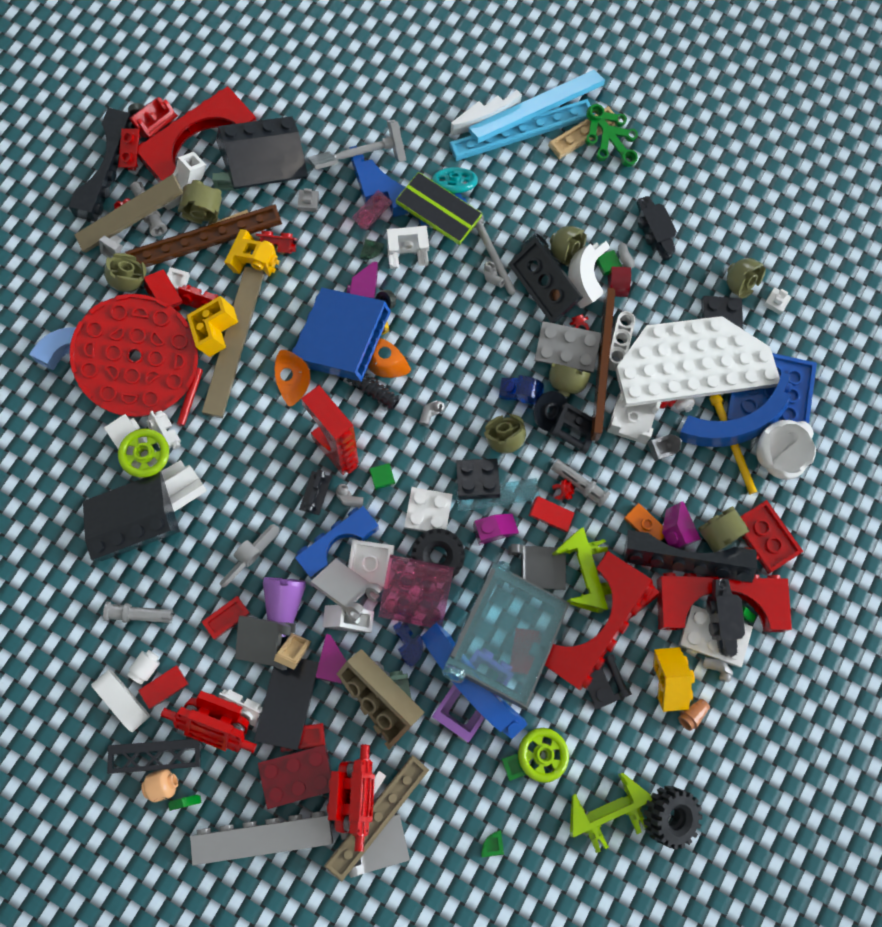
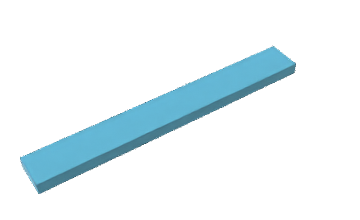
M592 70L468 127L469 133L480 143L603 86L605 79L595 70Z
M588 99L547 111L480 143L470 135L449 142V146L455 160L459 161L585 121L587 119L586 111L591 105Z

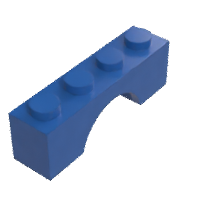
M364 506L360 509L358 507L354 508L348 513V518L344 521H337L331 526L332 530L326 534L321 533L314 539L315 543L309 547L304 546L297 552L295 559L311 580L328 566V552L335 542L343 538L365 541L379 530V525Z

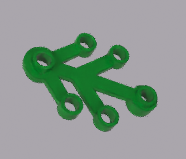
M599 104L591 105L586 111L587 119L590 121L589 134L585 138L586 144L588 146L596 144L598 140L596 132L599 125L602 129V136L596 158L599 161L606 160L609 155L608 143L610 140L621 155L622 164L626 167L633 166L638 159L637 153L634 150H627L617 136L625 137L628 142H634L638 132L635 129L619 128L623 127L627 122V117L624 114L608 113ZM606 120L614 122L617 127L608 125ZM600 152H603L605 156H601Z

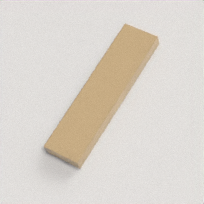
M609 106L604 108L605 112L615 114ZM586 119L549 142L548 146L558 159L586 143L585 138L589 134L590 121ZM606 120L608 125L615 126L614 122ZM599 125L596 132L597 136L602 134V129Z

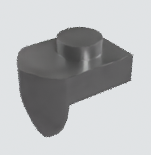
M671 434L647 442L654 461L676 454L681 448L682 439Z

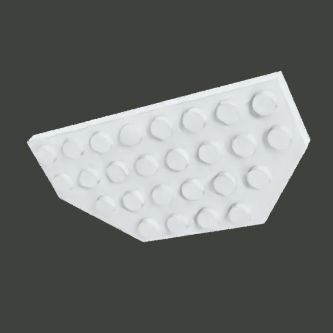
M723 316L646 325L615 369L625 407L777 387L780 380L771 348Z

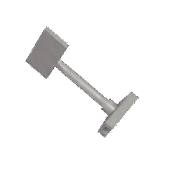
M395 119L387 121L390 137L382 138V141L344 150L334 155L330 151L308 157V161L317 170L338 164L337 159H345L383 148L385 150L393 148L395 159L398 162L406 161L398 121H395Z

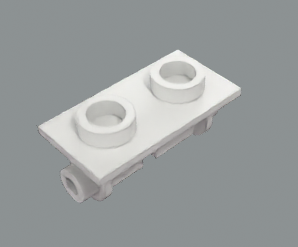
M150 411L147 420L148 428L164 436L169 445V450L171 447L173 449L179 448L181 440L174 429L166 430L172 427L166 413L158 411L154 414L153 411Z
M224 689L222 693H219V698L242 706L241 716L245 717L250 725L256 726L263 708L260 703L247 698L243 704L241 703L243 696L230 689L228 691Z

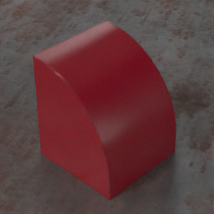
M612 266L608 274V288L616 290L615 297H628L631 284V267Z

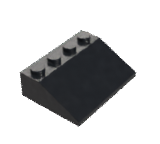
M293 116L218 126L216 142L234 189L308 177L299 131Z
M162 472L83 501L85 542L91 561H104L180 532Z

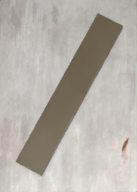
M172 174L74 235L81 250L87 253L100 245L99 239L104 235L111 238L184 193L177 178Z
M411 755L373 803L372 822H369V834L364 837V852L354 851L355 836L349 833L325 863L324 867L342 882L424 778L429 769Z

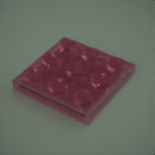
M390 555L378 617L430 628L437 622L442 627L454 568Z

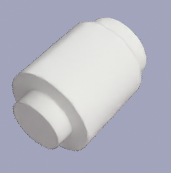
M150 650L147 652L142 651L130 666V671L127 675L142 685L144 681H148L159 666V656Z

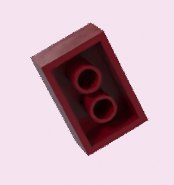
M326 745L258 763L267 809L330 792L329 780L332 769Z

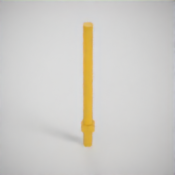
M721 394L710 395L709 400L711 405L715 407L720 421H728L722 404L724 401ZM739 444L731 445V450L749 495L754 494L757 490Z

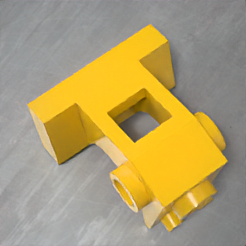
M240 229L224 263L236 274H240L244 265L250 263L254 269L263 270L270 277L271 273H275L276 269L274 267L279 265L280 260L277 259L278 256L276 255L275 248L270 242L255 241L247 230Z

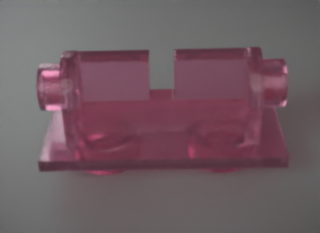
M378 189L352 218L362 230H367L393 202Z

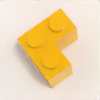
M221 296L187 315L196 348L209 357L226 348L222 331L238 323L234 307Z
M680 647L654 649L653 667L659 680L657 697L663 712L689 710L690 700H693L691 687L692 683L695 682V675L693 670L689 669L687 656L683 655Z

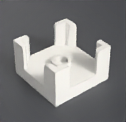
M427 226L387 229V250L390 269L399 268L398 254L417 252L418 265H428L427 251H429Z
M620 391L607 432L646 444L652 436L653 428L651 427L661 402L625 407Z

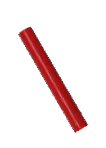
M197 368L195 377L187 391L177 421L179 426L185 427L203 372L201 368Z

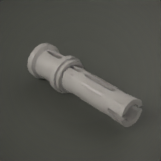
M136 181L130 185L135 197L145 191L142 182ZM158 210L143 218L150 228V234L154 237L161 236L167 231V226L162 223Z
M560 459L551 468L552 471H555L580 489L585 498L589 497L596 502L599 508L611 494L609 491L605 492L598 487L595 481L585 479L560 461Z
M107 601L104 606L103 619L104 621H109L110 619L122 620L123 623H127L130 620L171 624L173 610L132 607L129 603L118 605Z

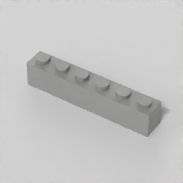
M325 811L313 812L311 817L303 819L302 814L288 816L289 821L279 822V818L266 819V824L257 825L256 821L245 822L242 828L234 829L232 824L220 826V831L211 832V828L198 829L197 834L190 836L192 866L332 845L331 820H328V815H325Z

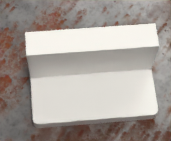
M191 465L184 467L164 480L174 512L207 491Z

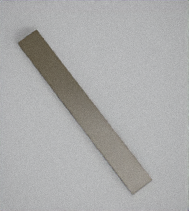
M250 267L244 268L233 305L238 323L226 329L224 335L226 348L219 352L202 410L203 415L222 419L224 417L265 275L263 270L259 271Z

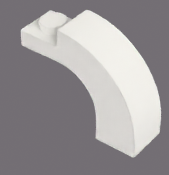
M195 152L178 157L173 175L177 178L181 189L185 185L191 184L193 180L201 181L206 164ZM181 196L162 207H165L167 210L179 205Z
M607 241L600 245L597 242L593 245L589 244L578 250L571 259L568 278L583 296L578 302L580 308L593 303L605 293L596 280L594 265L597 258L610 248Z

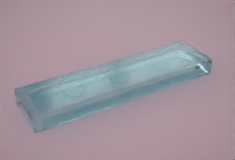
M537 478L501 483L500 498L458 500V490H455L458 512L533 501L536 496L540 497Z

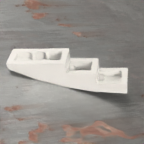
M516 90L504 100L496 96L485 106L478 101L451 122L450 133L454 136L469 132L468 127L520 104L522 94Z

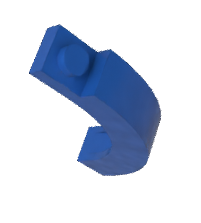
M783 372L776 389L768 401L759 409L744 417L728 421H709L688 415L680 431V439H682V442L697 446L724 447L740 444L761 435L765 428L779 420L789 405L791 398L789 392L792 384L789 383L791 375Z
M437 622L421 636L427 649L447 677L477 711L498 731H503L508 737L513 739L528 725L526 720L501 697L444 667L455 642L451 635ZM462 655L459 662L475 670L465 656Z

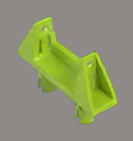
M584 527L569 537L552 555L577 552L576 555L589 594H581L579 597L570 598L567 602L570 605L585 610L601 613L608 610L604 595L612 594L607 582L600 583L592 555L605 553L608 551V547H598L606 542L605 539L588 543Z
M624 773L618 775L627 796L588 812V814H585V810L582 808L577 795H572L570 837H576L584 832L585 834L588 833L595 853L601 852L598 840L604 849L609 848L600 829L601 825L626 814L629 816L636 834L642 833L639 823L644 830L648 827L643 823L644 816L640 809L642 808L641 806L647 803V800L652 801L651 795Z

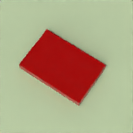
M767 500L740 516L750 530L742 538L749 548L757 551L756 555L760 556L758 561L767 574H770L804 552Z

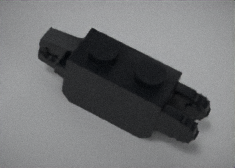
M649 196L639 198L637 206L640 214L637 223L639 228L643 229L646 243L651 246L653 251L657 250L663 260L669 261L676 249L673 239L677 231L664 205H655Z
M715 579L712 581V596H708L706 609L710 615L709 633L712 636V640H717L720 655L733 657L738 653L737 639H742L745 635L742 600L738 595H732L728 579Z

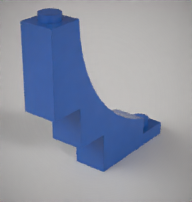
M363 154L350 157L365 206L388 201L393 217L410 213L396 204V199L406 186L399 184L384 174L372 159L365 161ZM452 193L467 203L466 198H462L461 193ZM417 218L420 226H429Z

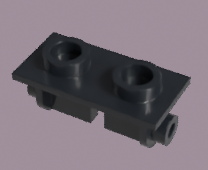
M322 470L311 472L299 510L320 515L332 476L325 475V472Z

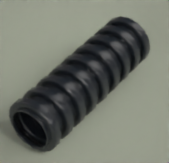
M364 374L362 382L348 378L346 380L348 383L352 382V386H357L358 390L362 389V393H367L368 397L372 396V399L377 400L378 404L382 403L384 408L388 407V411L393 410L400 401L399 395L395 396V392H390L389 388L385 389L383 384L379 385V381H374L373 377L369 378L368 374Z

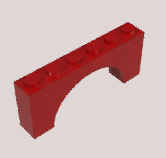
M227 86L223 90H219L208 100H204L193 110L188 111L178 120L173 121L162 131L155 133L147 141L138 145V158L156 180L161 182L174 173L176 157L181 146L194 134L206 129L218 128V126L257 120L254 114Z
M318 385L301 398L304 408L319 426L311 432L312 439L342 475L346 472L349 474L358 467L357 464L359 463L354 426L321 386Z
M609 551L596 568L597 572L607 581L612 592V610L606 625L593 639L581 645L566 647L553 644L544 665L580 691L582 688L586 689L593 679L591 677L595 669L599 670L605 662V659H603L607 651L611 652L617 644L616 637L619 633L624 634L630 624L627 621L631 615H637L642 607L639 603L643 597L648 598L654 589L651 578Z
M663 573V576L656 579L657 590L659 591V596L657 597L658 629H684L686 616L691 606L700 597L712 594L713 580L724 578L712 576L697 577V574L686 573L684 576H676V573ZM756 574L752 583L728 579L732 595H738L758 614L763 626V632H787L792 630L788 579L780 578V575H768L767 578H760Z

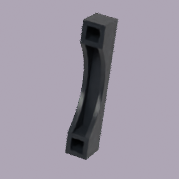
M112 108L107 109L102 121L106 135L104 160L94 176L84 185L75 189L68 206L74 217L95 222L103 213V204L105 199L109 197L112 182L116 179L121 129H135L129 119L131 117L130 113Z
M628 530L624 548V562L750 583L753 582L757 571V555L754 549L732 547L716 553H695L669 546L656 539L650 533Z

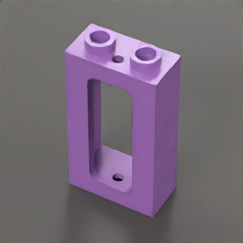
M483 648L481 651L477 649L469 663L475 670L481 664L486 665L497 673L496 682L506 687L513 677V673L510 672L512 667L503 661L500 663L492 659L494 655ZM453 684L432 717L469 743L485 718L477 709L467 724H462L450 716L449 710L461 694Z

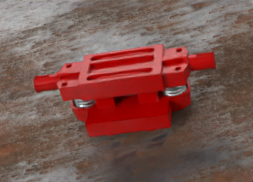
M200 691L197 698H190L177 713L166 708L161 712L160 717L173 721L174 727L184 731L185 736L223 751L230 749L238 752L242 748L254 753L257 744L245 740L244 735H246L249 721L241 716L243 707L216 697L213 694Z
M361 744L360 759L354 760V762H341L338 771H331L327 813L328 820L335 821L336 832L350 833L355 836L354 851L364 852V837L369 834V822H372L375 774H372L373 762L369 759L370 745Z

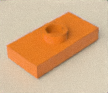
M638 503L624 517V520L636 531L650 533L660 541L664 538L662 533L663 525L641 504Z

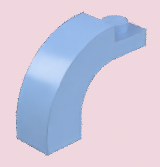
M76 327L62 328L47 334L35 345L29 355L37 363L54 370L61 358L70 353L71 339Z

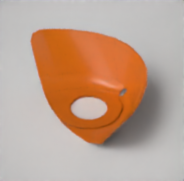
M380 338L368 365L369 370L375 375L385 378L400 377L410 373L411 368L403 354L392 343ZM388 347L391 350V356L386 359L381 358L378 354L379 349Z
M280 350L275 360V379L287 406L295 405L307 391L310 384V370L302 358L288 350ZM285 368L291 369L293 373L292 378L288 381L282 380L280 376L281 371Z

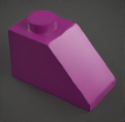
M372 262L352 277L351 285L347 286V293L375 299L378 262Z
M684 501L666 509L662 533L669 546L680 549L701 540Z
M513 514L492 515L475 520L473 524L479 546L519 534Z
M326 634L316 678L343 685L337 673L347 661L332 636Z

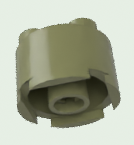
M193 180L191 184L185 185L182 189L184 194L181 195L178 212H182L181 216L196 224H202L203 221H209L208 225L216 223L222 201L221 190L206 186L199 180Z
M733 506L722 512L723 514L714 516L698 528L700 534L714 553L750 532Z

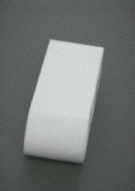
M621 312L613 327L608 367L612 371H615L629 350L635 325V317L631 312ZM621 321H625L628 326L623 325ZM616 339H621L624 343L621 344ZM612 357H618L620 361L616 362Z
M108 669L91 684L96 693L130 732H134L150 717L147 710L112 670Z

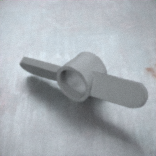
M272 524L253 544L246 540L238 547L234 557L239 562L221 580L220 585L223 588L244 567L251 566L257 560L261 552L278 535L279 527Z

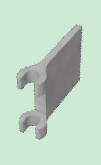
M336 558L310 582V585L342 607L353 621H356L361 616L359 613L364 609L356 601L366 593L367 597L375 602L380 596L379 593L383 590L379 584L368 582Z
M400 814L392 817L360 858L361 864L355 865L349 872L350 878L410 861ZM340 833L341 839L344 840L349 834Z

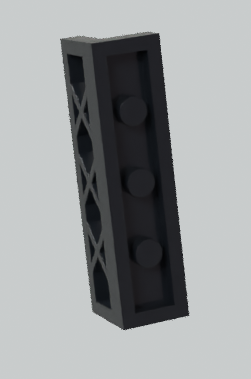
M196 739L108 745L107 774L201 767V749H204V743ZM195 750V762L186 763L180 756L185 751ZM163 752H170L175 756L166 765H163L157 758ZM139 754H148L152 758L145 766H139L134 761ZM124 755L129 760L122 768H114V756ZM177 759L181 762L179 764H174ZM154 761L158 764L151 766Z

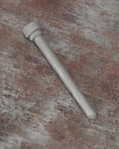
M482 215L474 228L477 229L496 266L499 276L505 279L504 286L508 294L513 295L515 288L486 232Z

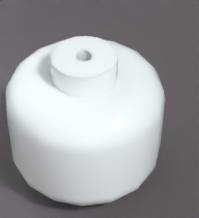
M694 398L680 399L674 405L680 412L684 410L689 412L692 410L695 400Z

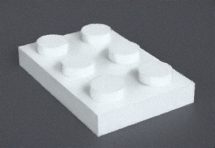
M692 605L688 611L685 628L682 631L678 646L741 668L753 626L744 624L745 635L742 639H737V655L733 657L720 655L717 640H712V636L709 633L710 615L706 609Z

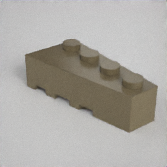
M362 649L352 656L337 673L351 696L359 700L360 709L364 715L368 714L374 722L373 728L377 734L381 733L385 738L386 742L384 744L388 750L425 713Z

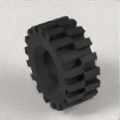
M442 528L428 530L421 534L413 545L411 552L412 564L422 578L428 579L431 582L440 583L450 580L463 567L465 559L463 544L449 530ZM434 547L445 549L447 557L444 562L434 563L431 560L430 552Z
M664 786V789L660 787L657 789L658 794H651L652 801L647 800L646 805L649 807L643 813V815L647 816V819L643 820L644 825L648 826L645 830L650 834L649 837L656 842L672 849L678 850V847L683 849L685 848V843L690 845L692 843L691 838L697 837L696 829L701 828V824L698 823L699 820H702V814L699 813L702 810L701 805L697 804L699 802L698 799L687 791L674 786ZM674 810V817L669 823V815Z

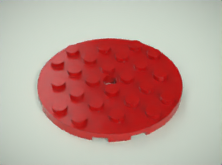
M124 294L98 303L78 323L70 344V364L78 386L96 405L120 416L126 414L127 417L149 416L150 411H153L155 414L158 411L167 410L186 394L196 374L198 349L195 346L191 328L185 318L166 302L142 294ZM133 350L141 353L140 359L135 362L129 359V354Z

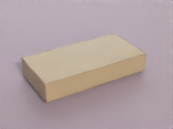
M291 633L277 652L274 661L294 670L308 650L311 641Z

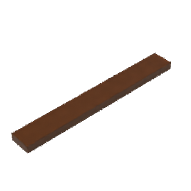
M276 204L126 251L125 254L133 255L136 257L137 262L140 264L143 262L146 267L234 240L240 229L247 230L250 234L281 225L282 221Z
M608 288L604 297L591 440L598 441L603 432L616 291L613 288Z

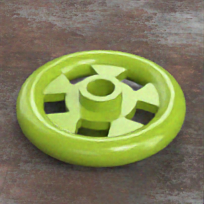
M138 429L129 433L122 440L118 449V460L123 470L132 476L140 478L150 477L160 472L169 458V445L162 434L152 429ZM147 437L148 442L139 443L138 438ZM156 443L159 444L161 449L157 452L152 447ZM129 446L135 447L133 455H127ZM143 451H148L145 457L141 456ZM155 458L157 463L150 467L147 463ZM134 460L141 463L139 469L132 466Z
M536 728L528 732L520 742L518 759L522 770L528 777L537 782L548 783L555 781L565 772L569 762V751L566 742L557 732L548 728ZM543 737L551 739L550 746L542 744ZM531 742L537 744V746L533 750V753L530 750H528V746ZM553 750L560 751V760L554 759ZM541 751L545 752V759L540 757ZM532 758L534 762L538 765V767H536L535 769H533L529 764V761ZM551 764L553 771L545 773L544 767Z

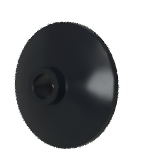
M548 391L537 399L533 414L536 424L542 430L550 432L562 405L566 402L568 403L563 394L556 391Z

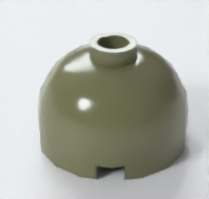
M564 226L556 233H553L550 238V248L554 259L569 267L574 254L585 247L587 235L583 233L584 230L575 226Z
M116 253L113 254L112 258L108 257L106 259L104 276L107 283L117 291L132 292L143 284L147 269L145 264L137 262L136 257L133 255Z
M752 258L738 260L736 263H732L727 270V285L734 294L742 299L746 298L754 292L751 289L755 284L757 286L760 285L765 276L766 268L762 263Z
M552 363L549 371V381L553 388L559 390V393L569 397L570 394H578L586 388L591 374Z
M509 414L510 417L503 418V415L486 424L484 435L488 445L495 452L512 453L524 444L526 430L524 421L520 416Z

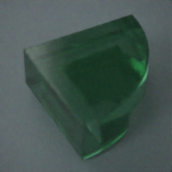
M365 239L360 259L368 260L377 257L383 251L384 244Z

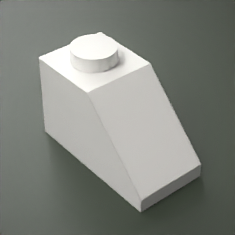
M325 605L323 627L341 631L372 633L374 611L363 609L359 613L361 616L356 621H353L339 605Z

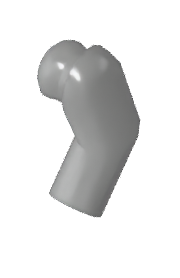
M621 243L618 245V252L623 263L622 267H631L632 270L635 266V261L628 251L627 244Z
M486 262L484 264L486 281L502 288L505 284V279L497 275L494 262Z
M433 401L423 407L419 424L429 426L431 417L444 410V403L442 401Z
M345 484L338 485L336 495L343 505L351 507L363 506V497L352 496L348 486Z
M705 657L703 668L718 671L720 673L719 678L723 682L731 681L733 671L724 661Z

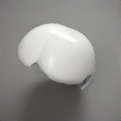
M780 420L769 425L760 435L756 446V455L760 465L766 468L771 475L779 479L790 480L800 476L808 465L813 463L816 455V447L812 440L814 435L812 427L805 421L796 422L793 420Z

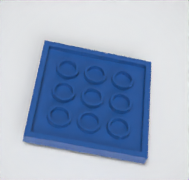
M772 353L779 377L781 378L783 372L791 375L789 383L792 384L789 392L791 394L789 405L778 421H805L809 424L817 363ZM776 387L730 393L726 413L727 420L744 417L759 409L772 396Z

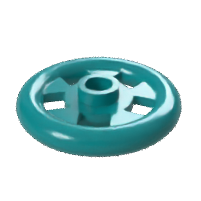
M450 167L437 171L433 175L432 181L450 193H463L473 189L477 185L478 178L474 172L468 169Z

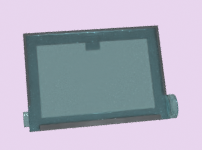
M500 561L498 564L493 563L444 666L442 674L448 680L455 683H462L466 678L525 710L528 707L570 603L509 571L510 565L508 563Z

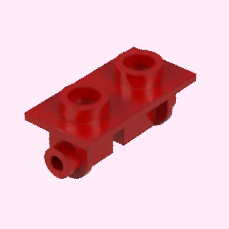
M121 129L119 168H128L130 171H136V168H138L139 139H141L139 135L140 129Z
M261 231V234H256V236L260 237L261 242L268 241L273 246L277 244V252L289 254L296 252V244H293V241H298V239L294 238L293 234L281 233V236H274L271 231Z
M189 284L178 287V294L182 299V304L197 309L219 297L217 294L207 291L202 295L201 289L192 287Z

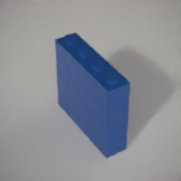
M321 288L292 353L302 358L309 369L362 382L391 310L383 300Z

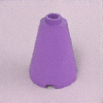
M264 577L263 589L267 620L294 623L306 588V581Z

